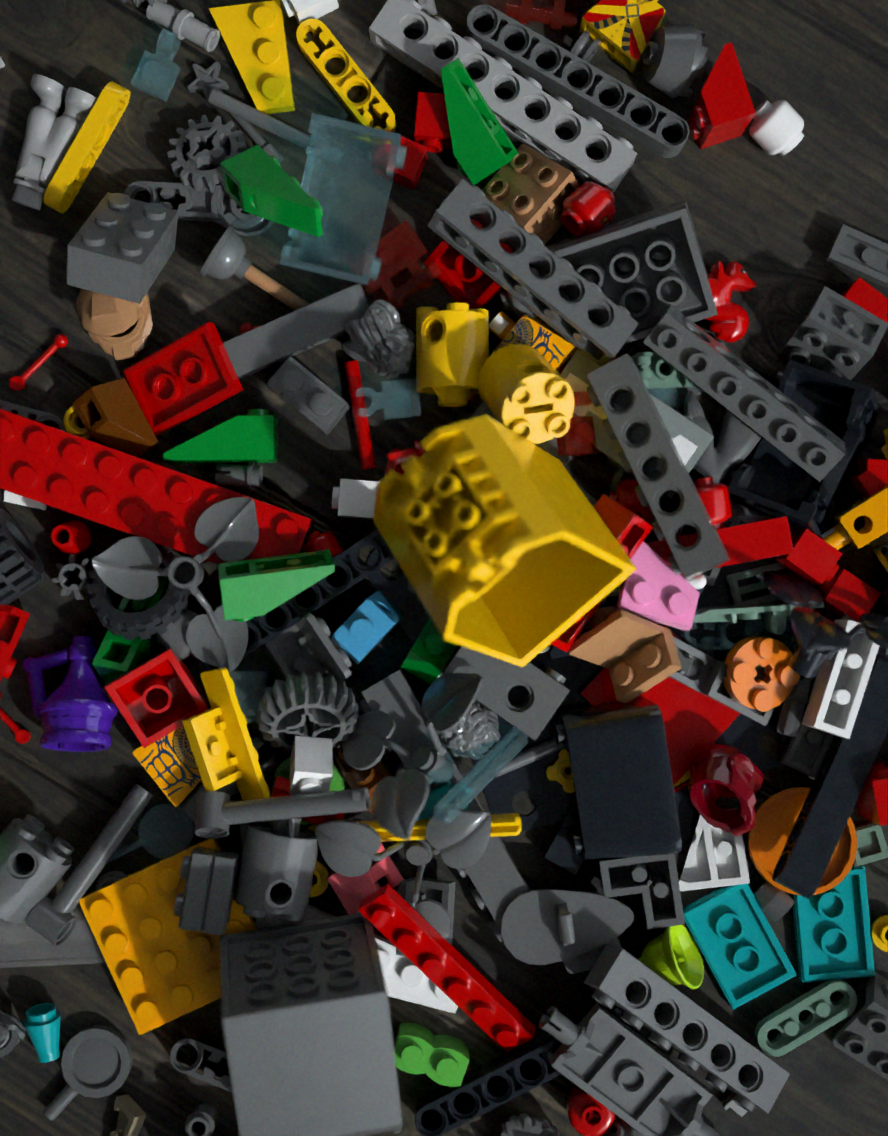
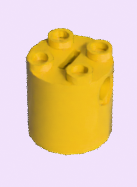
M449 303L446 305L447 310L438 311L436 307L416 308V391L437 395L438 406H467V401L474 394H479L477 385L479 373L489 357L488 310L469 309V304Z
M512 344L498 349L487 358L479 373L477 383L479 394L502 425L533 444H539L554 437H561L567 433L570 428L569 421L572 418L575 405L573 390L539 351L528 345Z

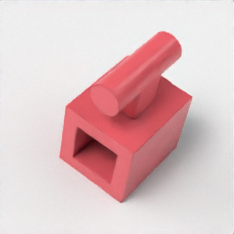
M382 843L376 853H380L385 850ZM390 856L373 863L369 871L364 875L348 877L332 870L327 877L328 882L349 915L358 912L362 899L382 888L377 881L385 876L392 888L399 885L404 879Z

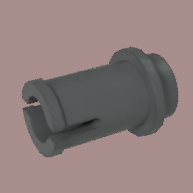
M250 462L249 465L218 463L216 466V471H220V474L215 473L217 486L248 487L249 491H254L255 487L261 488L263 468L262 466H256L255 462Z
M202 1102L198 1104L194 1112L187 1117L185 1131L188 1136H211L213 1134L217 1110L212 1103Z

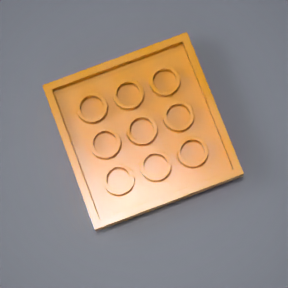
M208 838L87 894L79 900L82 911L139 1036L222 998L220 935L180 929V917L174 916L178 893L184 894L186 879L180 878L184 856H190L191 851L195 847L220 851L221 848L217 839ZM234 894L228 929L224 935L257 930L252 916L243 913L244 906L236 903Z

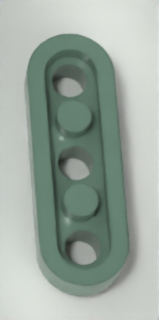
M842 979L826 980L760 1020L755 1028V1040L761 1050L767 1055L773 1057L783 1056L850 1016L857 1006L856 992ZM835 991H839L841 994L839 1000L831 1002L830 995ZM809 1010V1017L806 1020L798 1019L801 1011ZM771 1029L778 1030V1035L774 1039L767 1038V1033Z

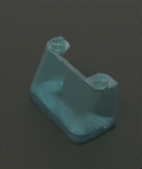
M312 113L308 133L311 134L310 145L313 147L307 146L306 149L307 159L301 188L309 197H315L322 207L323 217L321 218L323 235L316 237L289 228L288 236L292 241H288L287 246L283 245L279 264L302 272L368 286L370 279L377 280L379 276L382 258L376 257L395 170L396 168L403 169L407 146L401 145V134Z

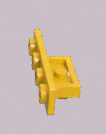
M222 667L202 672L200 676L211 708L182 722L206 792L216 791L236 781L242 800L270 798V789L264 780L258 762V753L252 744L246 726V717L241 711L235 693V684L229 675L228 669Z

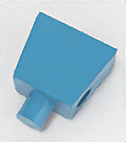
M378 590L368 597L332 635V641L359 665L405 614Z

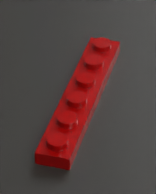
M389 884L361 900L358 911L506 1053L534 1038L536 1027Z

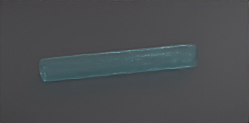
M513 727L434 806V817L436 820H441L444 824L452 822L528 743V735L517 727Z

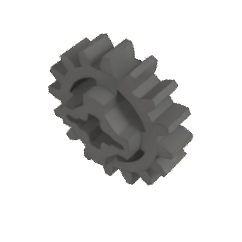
M202 115L201 123L196 124L190 119L188 120L189 128L187 130L179 127L176 129L179 139L169 140L172 150L167 152L175 177H180L183 186L186 187L193 183L195 191L200 192L203 185H208L212 193L215 192L216 184L220 183L224 187L220 163L247 150V145L242 131H236L234 122L230 121L223 125L221 116H217L213 122H209L207 116ZM231 146V153H230V156L228 157V156H227V155L229 154L228 147Z

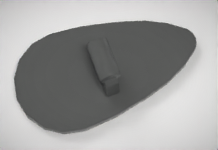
M564 889L531 890L519 894L507 905L502 915L501 935L506 948L515 958L527 964L546 965L573 958L609 943L632 924L634 914L627 905L611 897L605 898V895Z

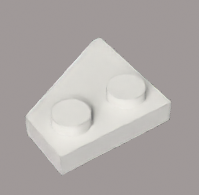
M700 814L679 880L680 891L749 884L750 878L743 836L736 837L732 833H727L720 828L713 827Z

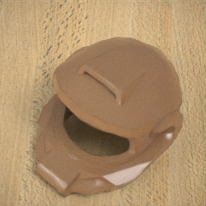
M80 289L76 300L77 313L80 316L83 328L88 331L94 343L100 344L105 353L114 356L116 360L136 358L138 352L144 348L153 326L148 293L141 303L138 304L90 290ZM138 320L136 327L129 334L122 337H111L125 332Z

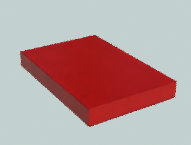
M214 322L203 324L123 370L131 391L135 395L136 401L155 436L163 434L243 390Z

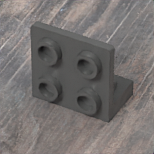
M824 286L814 301L807 317L782 347L779 355L788 361L793 360L851 380L873 357L888 327V323Z

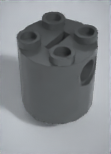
M27 814L23 820L19 818L12 819L0 834V918L19 925L26 923L27 917L34 906L49 894L72 865L70 855L74 851L73 846L68 841L58 836L53 838L44 831L45 825L38 818Z
M302 817L247 824L234 892V900L237 904L244 906V914L253 917H265L266 912L280 914V917L285 920H302L303 913L307 911L319 849L315 831L300 827Z

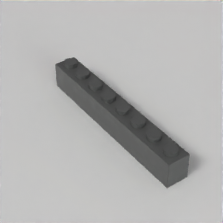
M401 668L361 692L364 699L360 701V704L365 713L382 711L391 716L395 721L396 727L389 739L390 741L412 754L420 747L435 748L426 728V722L430 717L422 712L421 702ZM444 747L447 751L443 756L450 760L454 766V772L449 781L453 784L460 782L463 785L468 802V811H484L447 747ZM397 753L401 759V762L397 764L398 769H413L411 761ZM429 784V791L437 788L432 784ZM498 836L489 838L482 857L474 865L466 868H457L462 878L470 877L476 887L471 890V893L481 910L488 908L494 918L493 921L489 922L490 926L501 942L503 941L501 920L507 905L519 894L531 891Z

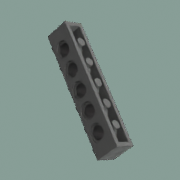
M464 179L459 182L436 210L427 225L600 367L615 357L639 324L631 317L626 308L612 302L602 293L599 286L585 280L574 271L572 265L566 259L557 257L544 246L543 241L538 236L528 233L515 222L510 213L496 207L478 187L468 184ZM470 219L478 221L483 229L476 228ZM500 243L506 244L512 253L504 251ZM529 267L537 269L541 277L533 275ZM559 291L565 292L570 301L564 300L560 296ZM588 314L593 315L599 325L592 323Z
M670 305L644 339L643 343L819 482L845 455V442L672 305Z
M625 354L588 373L587 376L591 385L586 387L587 392L595 407L601 405L607 416L606 419L602 420V423L610 439L614 440L617 438L623 449L622 452L618 453L624 469L628 474L634 472L640 484L634 487L635 492L643 507L650 505L655 519L650 521L658 539L660 541L666 539L672 553L667 555V558L675 574L679 575L682 573L685 579H692L731 560L634 360L628 354ZM621 393H630V406L623 411L615 410L614 401L616 397ZM637 426H646L648 430L646 440L641 444H632L630 441L631 431ZM654 459H661L664 463L663 473L657 478H649L646 474L648 463ZM676 492L681 498V504L676 511L667 513L662 507L663 498L668 493ZM686 526H693L698 534L696 542L690 547H683L678 539L679 532Z
M606 945L584 981V984L595 991L592 998L609 1009H612L613 1005L623 1012L620 1018L635 1029L640 1030L641 1027L651 1032L648 1038L650 1041L666 1051L670 1047L679 1053L677 1060L695 1072L698 1068L707 1074L704 1079L707 1083L722 1092L727 1088L735 1094L732 1101L743 1109L752 1113L753 1109L756 1108L769 1114L790 1073L624 949ZM632 982L633 992L629 998H626V988ZM660 1004L661 1012L655 1019L654 1011L656 1006ZM688 1025V1035L683 1039V1030ZM716 1046L715 1056L711 1059V1051ZM743 1067V1074L741 1078L738 1079L739 1071Z

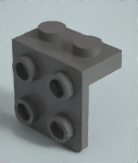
M311 612L303 616L295 625L263 645L285 680H287L288 674L299 677L303 671L307 676H313L318 671L321 677L324 678L333 675L335 681H343L351 676V671L349 670L351 662L348 656L340 647L337 649L328 638L331 635L328 626L321 617L315 618Z
M875 972V976H871L867 980L865 1006L834 1034L833 1045L887 1080L888 979Z

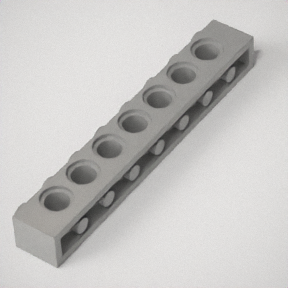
M387 0L369 27L371 43L441 89H443L441 69L455 59L459 58L466 70L472 68L479 69L484 75L473 81L506 132L572 171L574 176L582 182H595L600 186L605 185L612 193L615 192L637 156V152L633 150L630 142L620 136L612 137L602 130L603 126L590 116L583 118L572 110V105L560 96L553 98L544 92L540 83L529 76L521 77L512 71V66L499 56L492 58L482 51L481 45L469 36L462 38L451 31L452 27L449 23L438 16L432 18L421 11V6L415 0ZM411 29H418L423 35L413 40L407 38L405 33ZM440 49H448L453 53V56L442 60L436 57L435 53ZM507 88L513 92L514 96L508 100H502L496 96L495 92L498 89ZM530 108H538L543 112L544 116L541 119L532 120L527 117L525 112ZM565 127L573 132L574 137L569 140H562L556 135L555 131ZM591 147L599 148L603 152L604 158L593 160L587 156L586 150Z

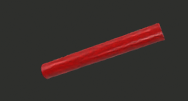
M345 362L344 366L362 470L376 468L359 362Z

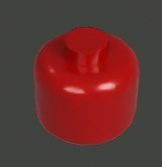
M319 530L313 532L306 537L309 542L302 548L303 553L330 550L332 559L343 552L341 545L330 531L320 534Z

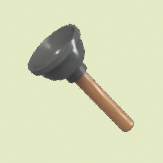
M232 225L224 232L200 271V275L203 277L209 275L221 280L229 279L233 275L241 280L244 277L294 311L310 305V303L251 265L253 261L245 256L247 251L246 245L235 232L236 228Z

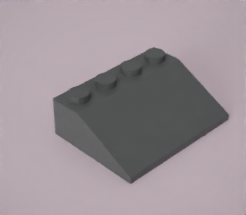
M686 199L605 226L595 233L575 236L545 246L557 257L566 259L572 265L574 271L585 280L599 286L602 293L612 302L626 308L631 317L639 323L624 344L645 338L670 305L692 322L718 315ZM559 291L560 296L564 300L570 301L565 292ZM588 314L590 321L599 325L597 319L593 315Z

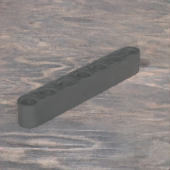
M481 4L470 10L467 16V36L477 41L481 45L482 51L492 58L494 56L503 58L512 66V70L523 77L529 76L535 79L545 90L564 98L571 105L661 157L672 158L682 151L689 136V126L681 116L494 7ZM480 22H485L492 29L481 33L474 26ZM515 40L520 42L523 48L518 51H512L505 44ZM546 58L553 62L554 67L542 69L536 62ZM575 76L580 77L584 80L585 86L575 88L569 84L568 79ZM607 94L615 98L617 104L613 106L603 105L599 97ZM642 113L646 116L648 123L636 124L632 121L630 115ZM662 132H674L677 134L679 141L676 143L667 142L663 138Z

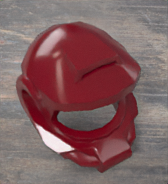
M714 744L700 751L690 764L691 779L688 783V789L694 807L707 823L727 833H732L736 837L754 829V820L756 818L754 809L756 798L754 793L762 787L764 778L762 771L742 751L732 745ZM720 796L738 798L741 807L735 810H725L718 807L715 801Z

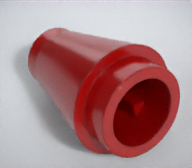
M68 520L53 529L51 539L65 555H80L88 549L91 542V534L84 523L77 520ZM66 533H69L70 535L68 541L64 540Z

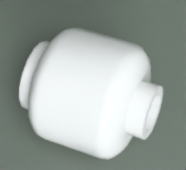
M766 100L755 109L756 113L753 117L754 121L750 126L749 134L767 154L775 155L780 153L781 156H784L803 139L804 120L786 100H777L772 104Z

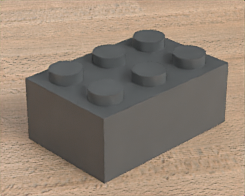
M108 192L68 244L67 285L140 304L175 250L178 211L166 208L160 203H146L131 199L122 193Z

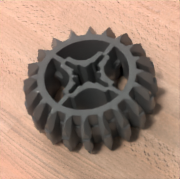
M303 671L299 677L288 674L286 681L275 680L274 687L265 688V694L260 697V703H258L257 723L263 734V739L270 741L273 748L281 747L283 753L292 750L295 736L332 739V747L340 748L341 741H347L350 733L356 731L358 704L355 702L352 689L346 687L345 681H335L333 675L325 678L321 677L319 671L313 676H307Z

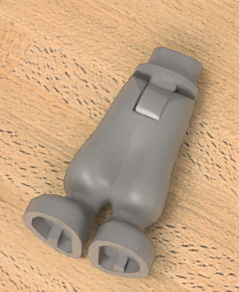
M33 74L30 84L41 102L40 105L32 107L28 115L25 137L15 173L17 178H14L13 181L17 187L12 200L40 211L45 191L81 129L82 118L90 113L97 98L74 87H69L66 90L64 86L53 79L40 74ZM65 100V111L62 116L57 117L59 109Z

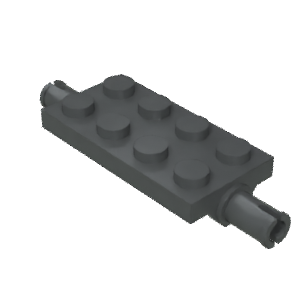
M596 1003L577 1025L561 1014L554 1006L547 1010V1013L551 1015L550 1018L544 1014L540 1019L539 1027L562 1042L561 1046L549 1059L551 1066L643 1136H723L703 1122V1117L701 1116L703 1107L713 1096L710 1089L600 1004Z

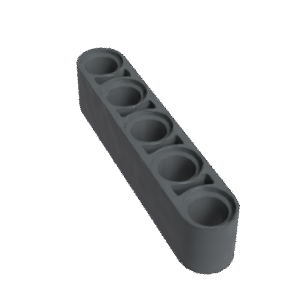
M361 284L354 285L230 339L223 344L240 380L284 361L290 356L293 357L347 333L345 324L350 320L362 317L370 305Z

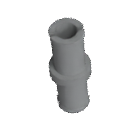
M155 0L153 7L150 4L148 5L146 17L171 30L174 37L180 40L186 38L204 48L207 52H212L217 46L220 31L195 19L194 14L189 10L183 9L181 11L162 0Z

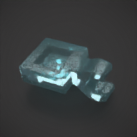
M164 28L162 29L157 41L155 54L144 51L131 81V85L134 88L167 102L180 72L178 64L172 62L181 44V41L176 39L177 34Z

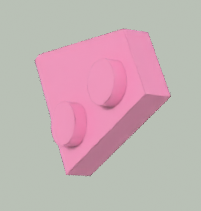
M642 542L631 558L637 570L622 582L616 610H624L638 617L688 631L692 629L700 592L680 574L676 575L668 563L646 543Z

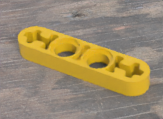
M318 19L303 21L298 26L296 32L300 50L364 132L371 139H380L382 141L387 130L394 133L396 121L393 110L328 27ZM311 31L314 35L320 32V43L325 49L321 55L319 48L313 41L306 43L308 41L306 36L308 32ZM335 57L341 58L346 64L342 73L337 75L330 74L325 69L327 61ZM353 86H363L367 90L368 95L364 101L354 103L348 99L347 93ZM374 101L377 102L373 105L375 114L380 119L385 116L387 117L386 128L383 130L379 126L372 128L374 125L373 118L368 109Z
M113 81L104 87L51 179L43 197L45 205L59 213L66 212L71 206L128 106L130 100V91Z

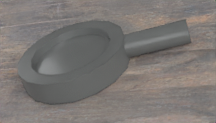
M99 1024L85 1027L69 1040L62 1054L61 1068L67 1084L43 1110L44 1115L50 1120H55L78 1093L85 1097L101 1098L111 1095L118 1090L132 1069L133 1054L128 1040L113 1027Z

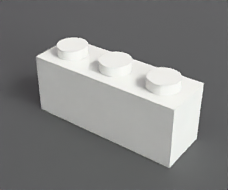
M849 619L835 620V623L842 626L847 632L856 625L861 624ZM866 633L857 634L852 638V643L848 649L839 650L832 660L826 659L817 674L801 724L835 736L850 738L879 649V645L869 640Z

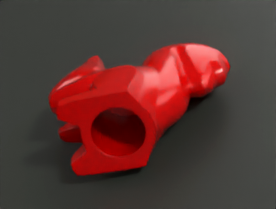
M717 261L716 265H712L710 274H707L718 315L706 318V320L711 321L709 329L715 333L717 339L732 343L742 339L749 326V317L746 310L741 305L731 302L732 291L749 292L757 284L749 278L745 269L738 262H730L723 269L722 262Z

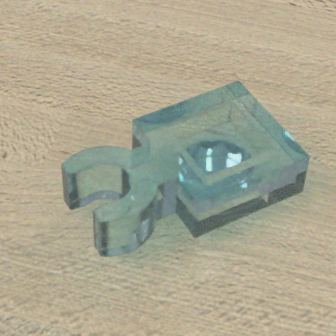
M416 379L381 381V392H376L368 387L359 388L356 391V397L366 396L371 401L369 408L358 409V416L368 417L373 415L376 410L383 409L384 420L421 416L419 392L416 391Z

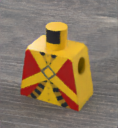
M600 0L582 17L579 32L583 34L587 30L590 32L591 39H600L601 44L599 47L633 73L643 57L647 43L651 40L656 29L659 28L666 11L664 7L657 3L658 0Z

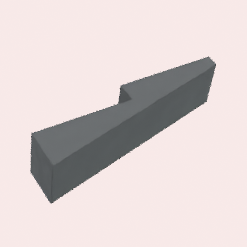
M673 636L682 668L670 675L669 678L761 725H767L775 708L762 712L735 702L728 694L724 685V677H727L728 665Z

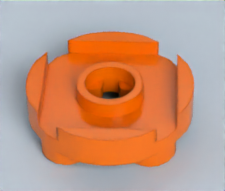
M764 636L747 637L739 641L730 650L725 661V665H728L726 671L727 677H724V685L730 697L742 706L762 712L769 711L784 702L790 695L793 686L800 679V675L789 666V661L792 657L789 648L779 640ZM757 665L766 667V675L763 680L755 681L754 679L757 675L755 670Z

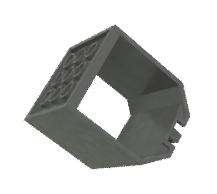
M361 913L220 935L222 1020L240 1136H367L393 1131V1134L401 1133L402 1117L388 995L372 923Z

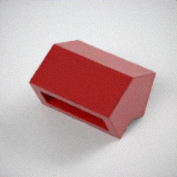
M865 459L858 461V472L851 476L850 482L860 497L871 496L888 485V460Z

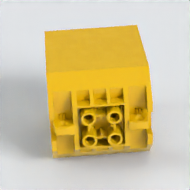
M487 415L435 429L421 442L424 449L428 450V452L421 458L411 456L402 465V468L406 471L403 475L392 470L377 486L373 521L443 638L520 667H524L637 570L561 461Z

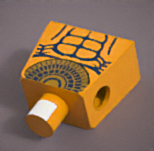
M501 311L489 324V329L502 340L493 353L500 348L512 344L528 345L539 351L557 372L578 349L546 322L529 314H525L516 324Z
M888 485L871 496L860 497L836 513L833 518L837 525L820 535L821 538L837 550L849 543L853 547L860 549L888 532ZM863 516L865 520L864 527L856 531L854 521L858 517Z
M184 725L146 748L141 746L132 752L175 808L185 801L202 781Z

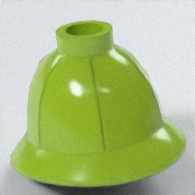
M684 925L666 927L663 933L649 941L642 951V957L637 958L638 961L672 986L683 984L691 989H697L703 982V959L695 939Z

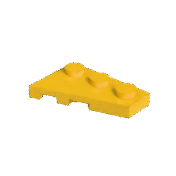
M271 0L209 8L256 109L265 114L295 111L281 1Z

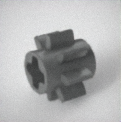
M69 555V564L56 563V567L60 571L58 577L52 579V582L60 583L63 587L60 593L61 596H68L74 591L77 600L84 599V591L88 590L89 584H92L91 575L93 570L90 568L92 564L91 558H86L79 564L77 555ZM72 571H81L79 573V577L82 579L81 584L73 583L75 578L71 575Z

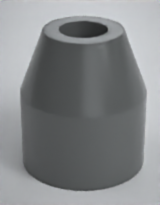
M767 881L754 893L762 911L774 922L783 917L795 902L786 892L777 889Z

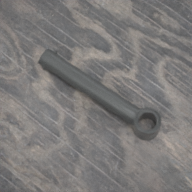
M135 783L121 803L120 808L116 810L55 899L51 900L49 897H45L34 906L27 917V926L56 947L68 939L78 921L71 913L136 822V819L154 796L152 793Z
M365 787L230 802L231 797L226 793L218 791L202 792L197 795L195 834L202 838L217 839L228 836L229 825L369 811L370 794L368 788Z

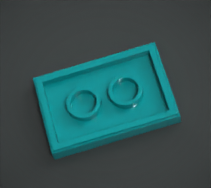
M864 865L852 866L847 876L837 886L821 894L812 895L808 899L801 895L791 894L792 899L795 901L792 906L798 971L801 982L875 976Z
M748 884L723 886L683 908L685 923L733 1010L797 976Z

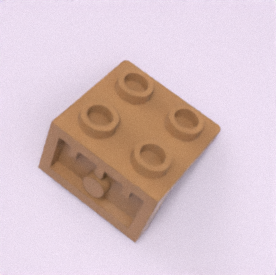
M522 144L517 149L519 154L501 167L481 191L490 202L499 209L510 213L518 225L528 233L538 236L545 245L563 224L561 219L563 200L580 185L572 171L529 146Z
M624 610L611 614L594 629L582 634L569 649L570 655L607 668L610 673L616 700L625 704L682 668L671 630Z

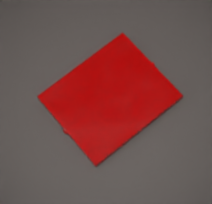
M649 620L650 622H653V623L658 624V625H660V626H663V627H665V628H667V629H670V628H669L667 625H665V624H661V623H658V622ZM671 630L672 636H674L675 638L681 640V639ZM605 667L579 693L591 705L617 701L609 670ZM669 677L638 696L644 697L659 706L664 722L674 785L690 769L692 759L703 749L714 745V742L740 715V713Z

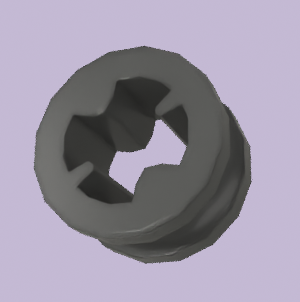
M585 30L573 46L571 53L589 63L598 50L601 40L598 38L595 40L591 39L590 32Z

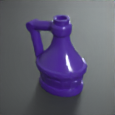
M73 637L72 645L69 646L68 650L63 649L37 658L29 657L23 662V668L27 672L33 713L37 719H42L44 733H42L39 741L42 748L66 752H92L106 750L111 746L112 738L109 732L118 708L111 703L95 676L92 662L98 650L94 646L95 639L92 637ZM70 662L63 682L46 699L42 671Z

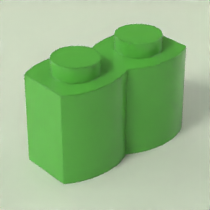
M400 1023L393 1043L396 1067L410 1074L426 1073L430 1079L444 1086H461L469 1064V1047L460 1039L450 1035L434 1036L430 1030L419 1024Z

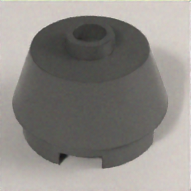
M693 23L657 28L651 40L647 43L643 54L645 81L670 98L677 96L690 97L693 92L689 87L694 77L701 79L706 67L709 47L702 46V38L704 39L707 32L695 28Z

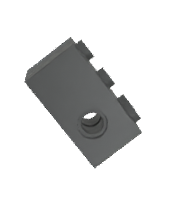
M462 645L459 646L442 671V676L449 673H470L482 676L484 679L476 700L534 740L540 735L570 691L563 686L566 678L546 664L542 670L530 662L524 667H520ZM517 685L526 687L527 695L522 702L512 703L508 700V692L512 687Z

